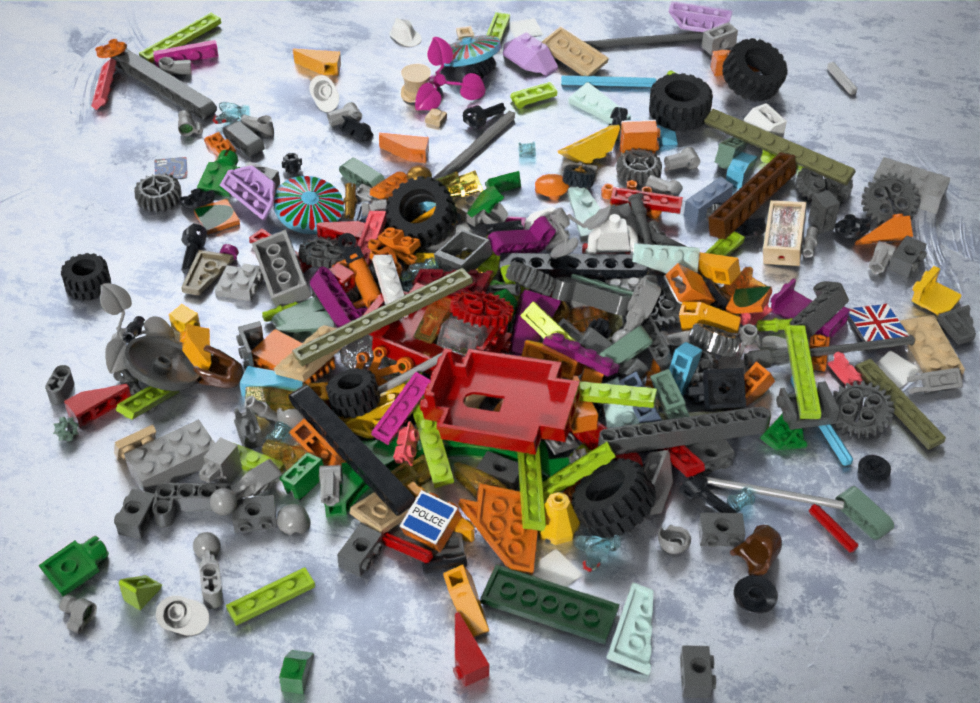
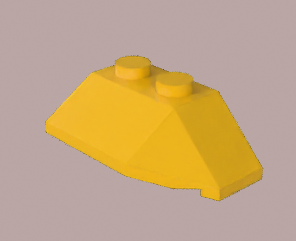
M609 125L557 150V152L576 163L580 161L587 165L594 162V159L607 156L606 153L613 150L620 126Z
M403 383L381 393L380 403L371 412L355 418H344L343 416L339 418L354 434L368 439L374 438L371 435L372 430L403 390L405 384Z

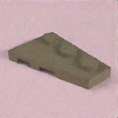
M199 250L182 284V293L200 296L225 270L226 266H229L234 261V255Z

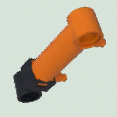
M344 233L338 238V246L344 260L337 263L344 267L348 266L349 270L355 274V283L363 298L354 302L355 309L364 306L368 309L381 293L356 238L351 233ZM352 242L350 247H344L346 243Z

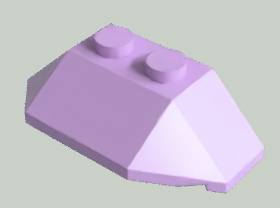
M671 1L669 14L680 29L704 32L730 22L732 10Z
M527 32L504 44L503 56L524 70L548 75L558 69L548 46Z
M251 165L227 171L220 186L262 220L267 218L274 205L276 183L255 166Z

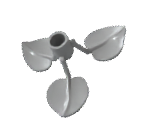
M611 205L588 218L584 224L572 217L570 213L566 214L562 207L553 210L550 213V217L558 227L559 233L552 237L545 250L551 252L553 259L571 253L577 247L578 239L575 237L569 240L570 233L568 230H564L570 225V219L582 228L592 230L606 222L611 212Z
M106 283L101 285V306L108 314L118 315L121 313L118 326L116 327L117 331L111 336V340L105 348L107 369L112 374L127 369L123 360L127 347V342L123 340L126 328H121L125 317L124 310L132 306V299L130 294L121 286ZM152 316L144 322L145 330H142L141 334L173 339L174 331L163 318Z
M740 324L738 333H731L737 337L740 336L742 342L738 357L721 356L718 360L719 369L744 368L745 374L750 369L745 367L744 360L741 359L745 346L752 345L756 340L759 349H769L772 353L788 352L786 339L778 336H766L762 338L760 343L757 328L754 325L746 324L741 328Z

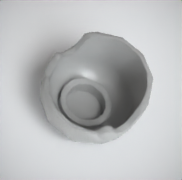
M496 203L489 214L484 209L480 212L481 219L485 224L503 223L508 217V213L501 203Z
M282 408L277 409V421L286 429L292 430L304 419L297 409L285 411Z
M289 504L280 509L276 519L279 530L288 535H292L294 532L305 533L310 527L311 522L305 508L297 504Z
M670 524L665 530L662 527L659 528L658 542L667 553L679 554L690 547L691 536L688 530Z

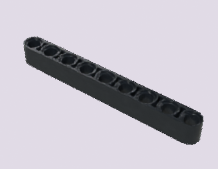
M307 384L288 395L295 409L395 515L400 516L411 508L415 502L411 492Z

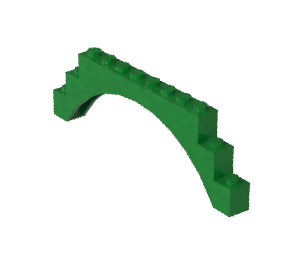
M420 436L417 441L413 465L426 461ZM398 437L394 438L389 445L380 440L362 441L392 473L410 466L407 461L398 464L393 458L396 446H398ZM442 439L447 458L470 457L482 459L485 453L489 451L518 462L516 451ZM540 441L539 452L543 482L571 463L568 457L549 459L545 441ZM346 462L342 463L343 483L340 484L339 502L334 506L324 504L326 517L347 515L350 508L370 489Z

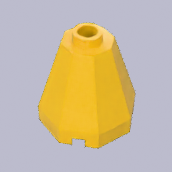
M560 492L550 494L544 503L546 527L544 531L538 530L537 533L540 539L551 540V543L555 545L572 541L580 527L577 515L567 495Z

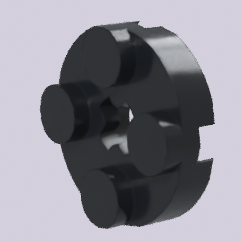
M615 107L610 115V118H613L612 124L609 125L620 126L617 141H620L622 121H627L628 109L623 107Z

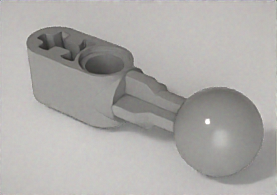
M645 278L640 280L627 305L628 314L624 329H620L613 334L612 344L638 326H641L643 319L648 318L661 293L660 287Z
M268 459L247 472L235 484L233 489L220 488L213 492L210 497L211 509L218 515H228L235 510L237 500L242 497L248 498L251 495H259L276 484L283 473L271 459Z
M203 532L194 539L193 551L202 559V562L199 563L203 604L209 609H215L223 603L219 562L215 560L221 545L219 538L215 534Z

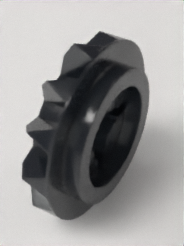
M867 455L860 459L858 473L862 474V479L867 478L869 482L876 481L879 484L882 480L886 481L890 476L891 466L887 460L880 456ZM878 468V471H870V469Z

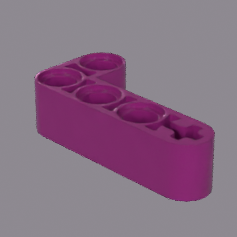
M541 216L533 222L528 230L495 231L488 235L487 239L490 240L491 249L496 256H500V253H539L547 247L556 229L545 216Z
M319 267L310 280V286L337 328L362 317L367 308L355 309L333 273L326 267Z

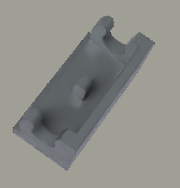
M245 407L246 411L240 413L239 409L236 408L234 411V423L242 446L249 449L264 446L255 412Z

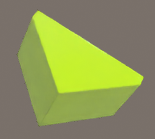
M147 575L120 579L118 583L123 600L140 611L162 587L161 583Z

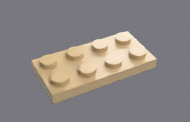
M561 26L542 41L543 44L548 46L552 56L582 76H592L608 63V57Z
M934 315L899 320L908 335H913L915 338V344L908 346L923 373L959 368L960 374H964L965 368Z
M323 325L300 346L337 328ZM343 347L304 366H301L293 356V353L281 360L274 368L276 375L305 382Z

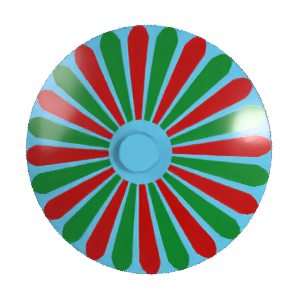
M482 35L466 37L449 44L453 51V59L450 63L444 64V66H466L486 60L499 52L501 49L500 40L495 36Z
M297 176L288 179L278 187L274 196L273 206L277 218L286 227L299 233L317 234L318 222H340L343 216L344 203L341 193L334 185L318 177Z

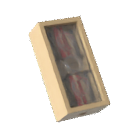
M770 201L763 245V264L800 266L806 221V202Z

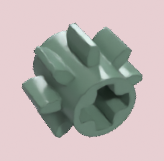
M60 417V423H53L55 426L53 434L59 437V441L65 439L66 441H72V435H79L77 432L79 424L73 421V417L67 419L66 417Z

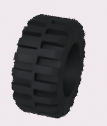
M756 38L744 39L736 43L723 62L722 73L725 82L728 83V87L733 89L736 95H741L743 99H750V101H764L774 96L786 80V75L788 74L787 63L783 60L784 56L778 52L779 50L776 47H772V44L769 42L765 43L764 40H756ZM748 65L753 66V67H755L756 69H758V70L762 73V75L757 74V73H755L754 71H752V70L748 67Z
M672 73V75H664L663 78H659L652 85L649 100L650 116L653 120H656L658 125L661 124L662 127L670 128L673 131H691L699 128L702 124H705L704 121L711 112L713 101L712 89L705 81L703 82L701 78H696L692 74Z
M418 176L415 180L410 178L408 182L399 184L400 187L398 189L395 188L392 191L393 196H389L387 200L389 205L386 206L385 212L387 213L386 219L389 226L403 230L405 237L409 236L419 239L420 246L418 248H421V246L429 248L431 244H439L442 238L445 240L448 237L447 233H451L454 229L452 224H455L457 221L456 203L446 186H443L442 182L434 180L431 177L425 179L423 176ZM422 202L436 203L434 213L426 221L421 223H409L407 221L410 211L417 204Z
M630 459L611 460L608 464L600 466L592 474L581 479V483L576 486L575 492L572 495V507L590 534L600 538H605V536L613 538L614 535L620 536L628 530L631 531L635 528L634 526L644 521V517L648 516L651 508L654 507L656 491L639 463Z

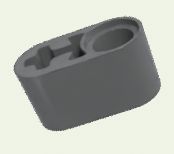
M68 365L57 366L45 385L49 402L52 405L63 404L75 385L71 368Z

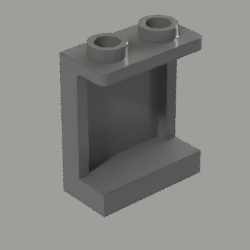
M826 381L818 382L817 385L821 409L820 419H800L796 394H787L785 388H780L779 396L776 397V403L781 408L784 422H787L790 430L836 424L840 410Z

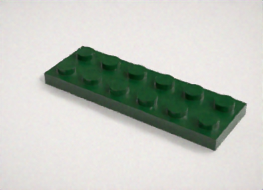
M497 564L480 597L481 604L602 644L607 642L620 605Z

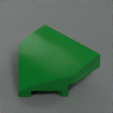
M494 186L481 191L467 214L472 218L483 209L489 214L495 204H498L499 201L501 202L505 197Z
M783 413L760 437L761 440L774 450H793L807 447V441H804L802 428L790 430L787 422H784Z

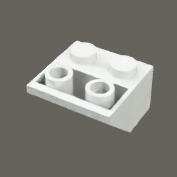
M767 103L753 108L743 120L779 137H784L787 121Z

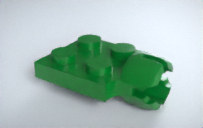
M227 149L219 153L216 161H208L197 188L201 189V191L213 190L215 195L230 197L231 194L222 188L220 184L228 170L241 168L237 166L239 159L235 152L229 150L227 156H225Z
M92 536L81 544L74 540L38 565L62 597L100 572L97 565L109 556V551H107L103 541H98L100 539L98 536Z

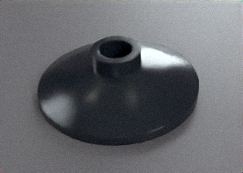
M760 576L743 577L736 583L733 591L734 599L738 606L753 614L769 612L775 607L778 599L775 586L769 580Z

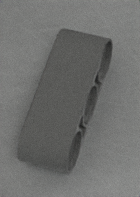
M237 120L223 127V134L226 139L246 156L252 157L265 149L261 138Z

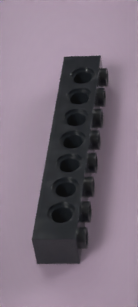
M500 253V269L502 266L510 265L511 262L515 261L537 269L553 277L555 280L562 277L571 278L572 274H578L606 283L605 280L632 277L643 278L648 275V267L632 262L633 254H567L553 259L551 254ZM500 270V282H505Z

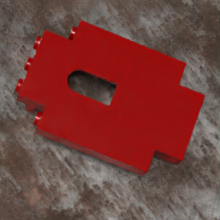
M416 283V284L413 286V288L409 291V293H411V292H413V291H415V290H417V289H419V288H421V287H423V286H425V285H422V284H420V283ZM382 293L363 316L385 305ZM452 296L443 297L409 314L408 317H402L368 334L373 336L372 351L379 346H383L387 350L385 357L395 361L403 357H409L413 360L414 367L442 353L444 348L434 344L433 341L439 334L455 340L447 333L446 323L451 313L450 303ZM503 324V327L497 325L496 328L492 326L486 328L484 326L483 333L474 341L457 342L467 345L470 349L505 354L511 350L512 342L510 340L512 334L507 332L508 326L506 324ZM378 350V354L382 355V351ZM453 352L455 363H461L463 356H466V354ZM437 365L425 370L424 373L431 375L434 368H437Z
M444 348L442 356L438 357L437 368H434L431 374V382L428 383L425 389L424 399H421L420 410L425 420L437 421V430H439L441 439L536 455L541 438L566 442L581 397L580 381L562 379L561 362L468 349L461 363H455L452 349ZM474 394L504 399L499 412L467 407L464 405V400L466 397Z

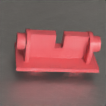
M767 302L763 312L741 313L738 316L741 317L740 324L743 326L746 324L755 326L758 320H762L773 309L768 307L769 303Z
M836 352L834 360L827 363L828 366L845 386L846 383L853 386L854 381L861 385L863 381L862 375L849 364L844 353Z
M410 421L407 427H402L399 430L398 446H396L393 458L398 464L407 461L410 466H413L419 432Z

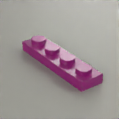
M553 333L544 338V345L606 376H611L618 372L620 365L614 363L611 358L602 357L596 351L586 349L580 343L564 338V335L560 333Z

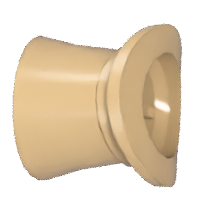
M419 63L410 64L401 70V76L404 81V85L401 88V98L403 101L415 102L420 86L429 82L431 70L427 65Z

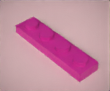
M216 40L153 51L155 65L158 68L159 60L163 57H169L173 61H196L219 56Z
M415 372L372 430L371 435L389 445L421 399H423L425 389L431 380Z

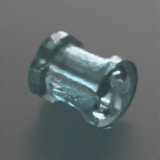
M532 141V143L518 142V156H536L535 141Z
M278 421L275 423L273 431L267 434L265 440L270 446L280 448L284 438L290 435L291 429L287 424Z
M747 487L743 488L740 493L727 497L728 505L735 509L736 513L740 512L741 508L746 505H753L755 502L753 493Z

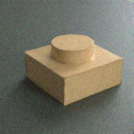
M471 26L456 28L458 40L474 36Z
M432 108L425 117V123L440 127L447 118V112Z

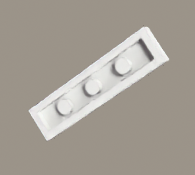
M374 255L372 261L386 305L403 297L404 293L392 255Z

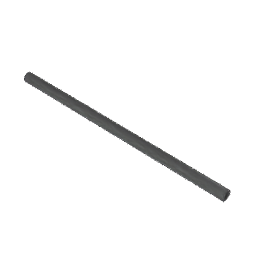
M703 32L589 40L584 42L593 48L701 40L703 39Z

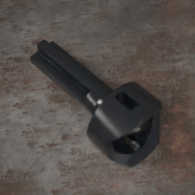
M503 102L485 109L479 105L472 106L463 111V122L474 129L485 126L487 118L504 112L506 107Z
M194 223L183 230L181 241L186 246L181 270L184 274L189 272L197 249L205 246L207 231L202 225Z
M700 473L691 476L689 481L683 482L678 491L689 501L699 497L720 513L737 512L709 489L705 488L708 479Z

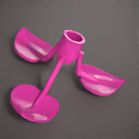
M436 36L433 37L427 50V58L432 65L440 66V68L435 71V74L430 76L429 82L422 84L418 89L415 99V110L436 109L441 103V94L436 90L437 87H441L444 84L462 86L460 95L466 100L481 98L486 90L482 79L477 74L469 73L465 75L463 83L446 81L444 75L440 74L444 64L452 61L453 51L444 39Z

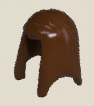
M205 345L204 351L213 355H211V365L208 371L194 366V372L201 376L198 383L225 389L238 386L244 374L241 363L225 352L210 345Z
M769 525L756 526L753 533L746 538V541L730 551V555L739 556L745 560L749 576L764 575L781 552V536L777 530Z

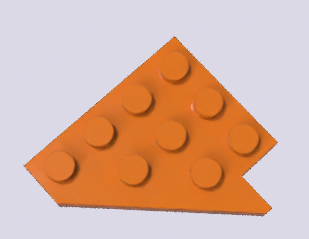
M480 483L476 502L460 498L458 506L507 568L532 576L538 530L523 528L520 492Z

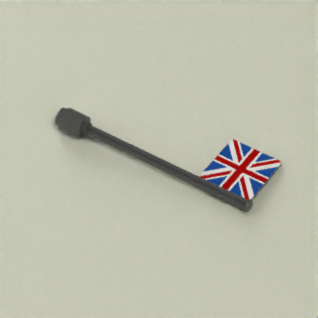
M888 304L848 308L850 309L848 318L863 342L812 348L809 350L810 356L813 357L831 355L836 352L847 353L902 345L913 346L915 338L913 335H908ZM769 349L752 350L744 354V364L747 369L751 368L755 362H758L764 368H770L772 363L776 361L790 360L788 352L772 353Z

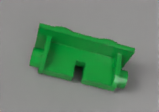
M520 171L488 178L485 182V187L494 186L500 193L522 187Z

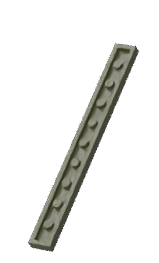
M714 108L704 121L707 126L774 155H778L780 152L795 155L797 165L847 186L856 172L850 166Z
M463 268L458 269L292 350L293 356L301 366L307 365L472 284V277Z

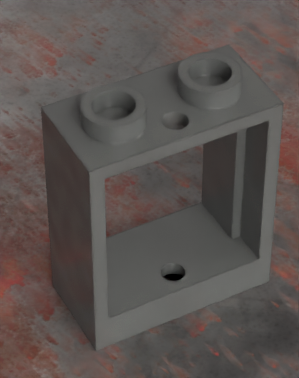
M461 229L434 253L437 268L443 269L445 272L461 268L466 272L476 270L492 255L490 240ZM465 247L474 250L465 260L455 257Z

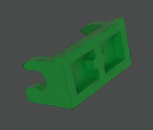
M307 452L279 478L286 493L289 494L292 491L295 499L300 501L320 482L319 468L324 466L322 459Z

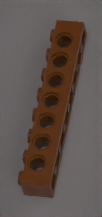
M780 152L708 217L710 236L717 237L718 239L729 237L796 174L795 155Z

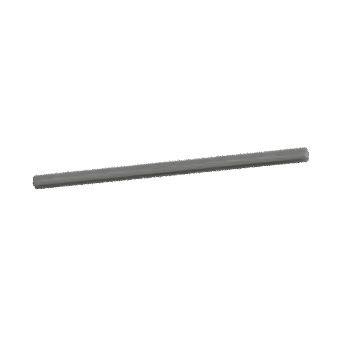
M509 110L438 172L433 179L444 182L513 121L516 115L515 112Z

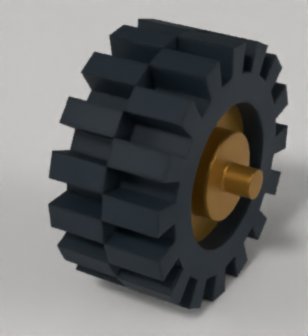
M566 165L562 181L569 186L573 185V187L591 188L595 172L586 166Z

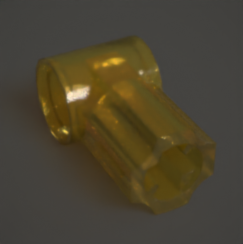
M266 439L262 446L264 455L282 461L284 464H295L305 455V450L300 445H290L272 439Z

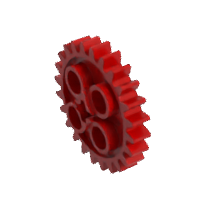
M467 290V293L461 291V294L456 293L455 296H452L450 303V312L453 313V316H458V320L463 319V323L469 322L471 326L477 324L478 327L484 325L486 328H489V326L496 328L497 325L503 327V324L507 325L508 322H511L514 309L510 302H505V298H499L500 295L486 294L485 291L479 293L477 290L473 293Z

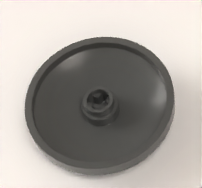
M142 336L132 340L126 347L123 360L127 370L139 381L162 390L179 391L191 388L199 381L200 375L194 372L193 364L182 351V343L161 336Z

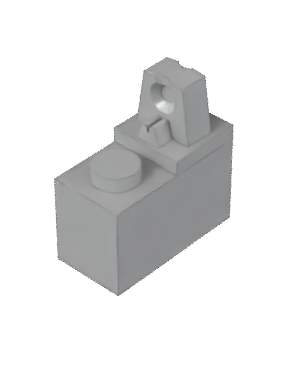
M220 437L204 456L205 464L199 472V478L208 483L212 481L214 483H232L242 471L238 445Z

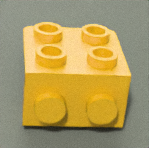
M933 266L929 271L926 270L921 281H917L914 284L912 302L939 315L951 311L961 299V294L936 282L940 268Z

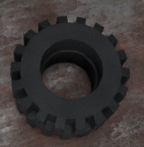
M80 253L77 256H72L61 267V276L65 290L73 299L79 298L80 301L84 299L88 301L92 298L97 299L101 294V285L111 283L106 260L95 253Z
M354 368L342 371L334 375L328 381V385H326L331 408L339 417L355 418L371 412L372 409H375L378 406L377 404L380 403L381 397L376 378L370 370Z

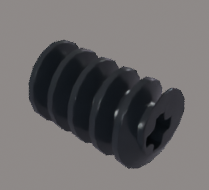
M490 57L481 62L467 65L462 70V76L474 73L483 79L496 68V61L493 57Z

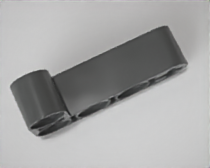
M570 277L556 278L555 288L552 293V298L557 300H572L622 316H626L627 305L631 298L629 295Z
M823 281L816 284L813 290L817 297L792 319L790 325L805 326L807 339L813 336L849 302V298L841 283Z
M649 315L648 318L643 319L641 326L653 340V343L648 347L661 371H665L670 368L673 354L651 315Z
M591 327L577 341L582 347L592 349L598 355L613 345ZM635 358L620 366L615 374L624 379L637 372L641 380H643L647 376L649 368Z
M163 483L157 487L153 502L156 524L163 528L171 526L175 521L176 511H213L210 506V497L213 492L220 488L231 490L235 485L231 483Z

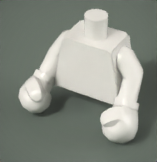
M612 214L605 223L594 228L589 233L588 247L585 254L630 252V254H633L634 243H638L637 233L630 225L626 224L625 219H620L619 215Z

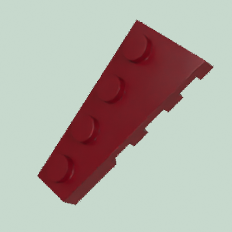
M420 269L412 285L420 283L426 286L456 270L444 272L443 269ZM470 270L467 273L472 277L473 283L449 295L455 296L456 293L461 294V291L467 293V290L472 293L475 290L479 293H482V291L486 292L495 275L494 272L486 270L485 273L478 272V270Z

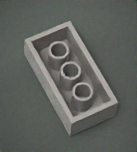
M883 157L874 177L880 180L881 174L886 178L888 173H890L891 177H894L895 173H897V178L900 179L904 175V181L910 179L909 185L915 184L914 190H919L918 195H916L920 196V201H918L920 203L919 209L937 214L951 178ZM898 188L892 189L893 192H900Z
M286 229L251 243L269 294L276 308L278 305L284 306L293 302L298 303L312 297Z
M198 419L124 455L128 469L141 490L155 493L157 487L163 483H176L200 471L205 464L204 456L215 442Z

